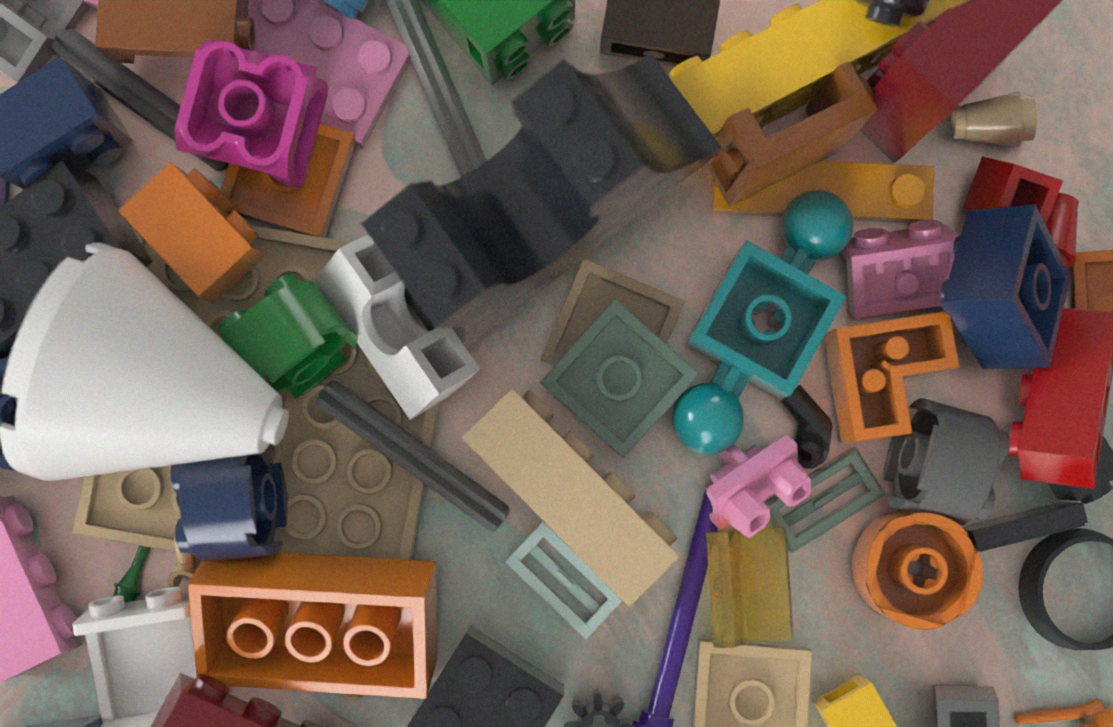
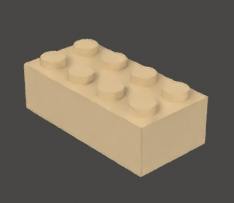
M511 388L462 439L630 608L680 557L670 547L677 537L653 513L648 512L641 518L628 505L636 496L612 472H608L601 478L587 464L595 455L575 434L569 431L561 438L547 424L554 417V414L531 390H528L521 397Z

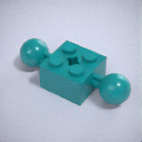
M811 190L798 195L788 204L781 220V232L786 247L780 258L746 240L727 268L684 344L719 364L709 383H700L688 388L675 403L672 413L673 428L681 443L690 450L700 454H717L727 450L738 440L744 426V411L739 397L748 381L779 399L791 396L847 297L809 275L816 261H824L838 255L851 239L853 232L852 214L847 204L836 194L824 190ZM763 309L771 313L768 322L775 327L774 331L766 330L763 333L759 332L755 328L756 322L751 318L752 314L757 315Z

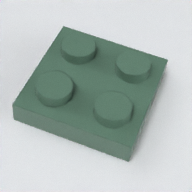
M614 299L539 383L618 455L625 458L696 379L699 373L620 302Z

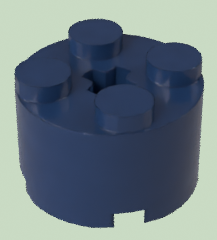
M270 443L266 450L276 449L274 448L273 444ZM265 450L263 453L171 465V485L174 492L179 494L181 518L178 519L175 527V539L179 551L183 554L193 553L196 558L203 562L276 555L281 550L283 541L273 542L276 527H287L288 518L287 487L281 462L270 463Z

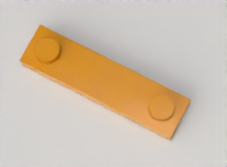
M820 161L728 206L717 184L712 179L711 213L782 217L788 204L798 195L811 190H824L836 194L847 204L853 220L898 223L933 220L934 166Z

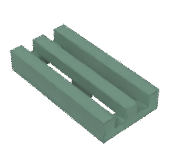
M857 447L850 448L810 473L811 489L850 464L856 469L854 473L785 516H782L778 509L786 504L776 495L764 502L770 508L772 526L781 536L784 545L790 553L795 552L885 496L884 490ZM864 482L868 488L867 491L798 534H793L790 526L859 483Z

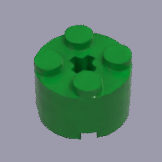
M286 274L273 281L264 292L265 298L248 311L239 310L225 318L218 326L217 332L223 338V341L280 395L290 391L296 399L319 385L335 372L346 360L340 350L346 342L354 349L358 338L315 282L309 280L298 282L293 274Z

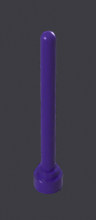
M706 490L703 494L648 710L642 709L640 718L633 719L635 727H673L674 718L669 715L718 529L710 520L709 514L713 512V508Z

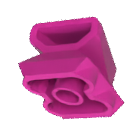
M206 40L195 51L174 128L176 149L261 171L287 186L300 188L307 174L328 95V85L323 79L315 77L318 67L295 62L285 55L270 56L242 49L229 41L215 42Z

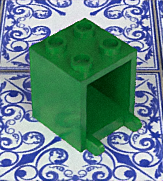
M421 0L492 86L503 77L509 81L522 73L532 60L529 56L545 43L549 47L559 43L570 33L574 26L572 21L575 20V0Z

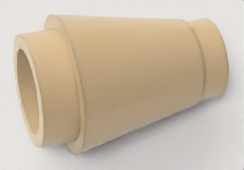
M1018 91L958 106L952 111L953 139L1016 147L1020 146L1021 141H1033L1037 125L1034 96L1021 97Z

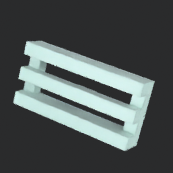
M544 521L538 525L505 561L512 570L585 639L622 602ZM543 537L608 598L602 605L593 599L537 545ZM528 553L593 614L586 622L522 561Z

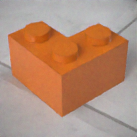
M170 161L118 209L121 215L198 297L213 304L265 257L252 244L259 237V234L237 211L234 210L231 214L227 213L234 204L211 180L208 181L196 168L187 174Z
M938 312L840 327L825 334L824 344L841 443L912 433L903 378L959 368L949 314Z

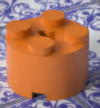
M902 510L876 517L862 532L853 552L852 574L857 593L874 611L909 628L934 630L946 626L944 624L951 622L959 615L963 616L972 608L982 587L983 563L979 552L975 550L972 541L967 536L968 534L955 521L939 514ZM910 561H916L924 565L922 575H912L907 572Z

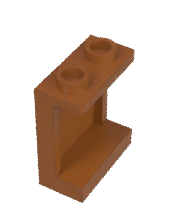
M98 0L95 47L112 63L134 64L135 55L194 58L196 49L206 40L215 42L229 41L239 48L253 51L255 46V24L253 18H248L249 0Z
M847 61L835 68L806 106L805 111L808 118L767 138L749 107L729 116L715 137L724 150L705 164L728 206L840 152L878 110L873 102L872 90L868 82L862 76L857 75L851 63Z

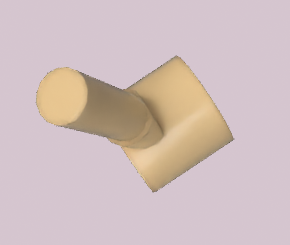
M174 532L173 537L177 558L167 580L169 587H178L183 579V575L192 578L202 562L191 553L183 554L179 551Z

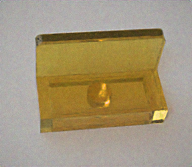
M766 527L750 538L737 529L707 532L713 648H737L747 641H789L792 639L794 631L786 529L783 527Z

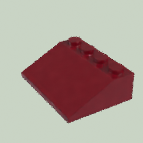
M976 0L944 11L929 27L921 20L917 21L893 46V50L878 65L879 68L866 80L872 90L873 102L878 110L863 125L860 131L895 164L955 110L1063 0Z

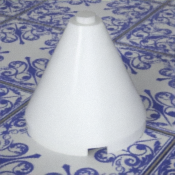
M103 243L87 244L86 251L93 253L92 256L84 262L67 257L42 286L19 330L10 355L2 393L18 398L16 427L6 423L0 425L2 450L6 460L14 470L41 480L55 481L263 453L270 443L277 445L281 441L289 419V411L282 409L281 395L130 252Z

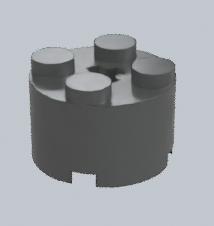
M925 398L915 400L908 407L918 410L910 421L912 433L892 436L884 467V480L894 482L895 494L893 496L885 493L888 504L893 508L907 512L939 514L955 521L960 526L969 523L973 518L981 521L987 519L995 503V492L992 486L997 468L1005 460L1010 447L1008 432L999 430L994 420L988 416Z

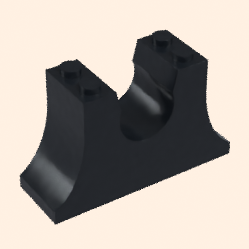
M652 54L623 68L601 74L583 73L563 59L512 100L514 115L522 124V127L512 140L492 158L465 176L447 184L435 185L432 180L410 183L361 223L406 286L404 292L405 299L428 331H432L435 328L452 327L466 348L724 150Z

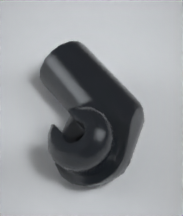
M799 384L791 396L782 398L779 403L797 422L794 442L797 443L798 463L805 469H813L823 464L828 457L833 426L829 416Z

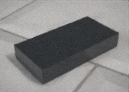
M1061 501L962 526V528L968 534L967 536L972 541L975 550L982 552L1085 526L1084 523H1088L1083 503Z

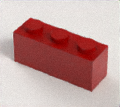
M1063 308L1050 368H1033L1032 374H1022L1019 388V407L1026 409L1023 422L1013 421L1009 439V455L1018 456L1021 479L1095 489L1113 378V312Z

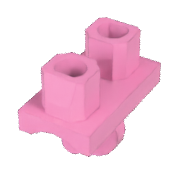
M785 434L762 451L758 446L753 445L742 452L733 444L727 450L718 453L722 467L710 475L713 484L706 488L707 496L713 508V512L709 514L710 520L720 531L731 524L746 537L750 538L765 528L770 521V508L763 502L765 499L775 494L788 507H795L809 497L811 493V478L798 463L797 443Z

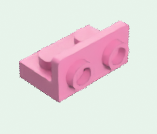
M937 220L915 221L909 224V229L892 232L881 228H867L855 232L854 237L850 239L847 246L840 252L847 263L849 312L855 319L942 306L940 298L941 287L950 275L954 261L953 246L958 235L947 225Z

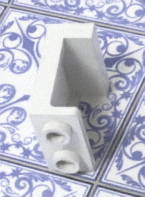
M180 587L158 589L146 594V599L132 602H124L123 596L101 598L89 603V608L72 623L74 635H85L103 723L100 727H150L179 673L196 679L189 594H181Z

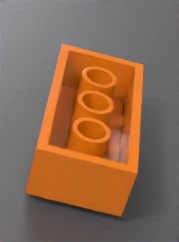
M278 552L276 555L202 561L188 583L196 677L198 674H205L231 687L427 699L437 662L436 561Z

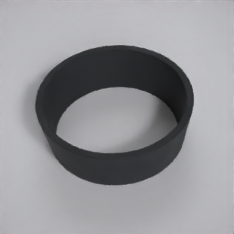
M1074 528L1051 534L1042 539L1030 551L1023 563L1019 576L1020 604L1030 625L1047 641L1070 650L1109 649L1113 647V634L1093 644L1076 641L1056 627L1049 617L1044 604L1043 584L1045 575L1053 560L1062 551L1075 544L1089 541L1103 542L1113 546L1112 538L1100 532L1083 528Z

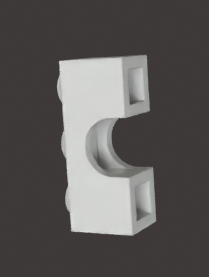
M369 235L340 247L314 279L324 295L356 334L358 345L410 420L451 396L480 370L452 327L435 328L432 331H427L416 323L405 302L404 292L406 286Z

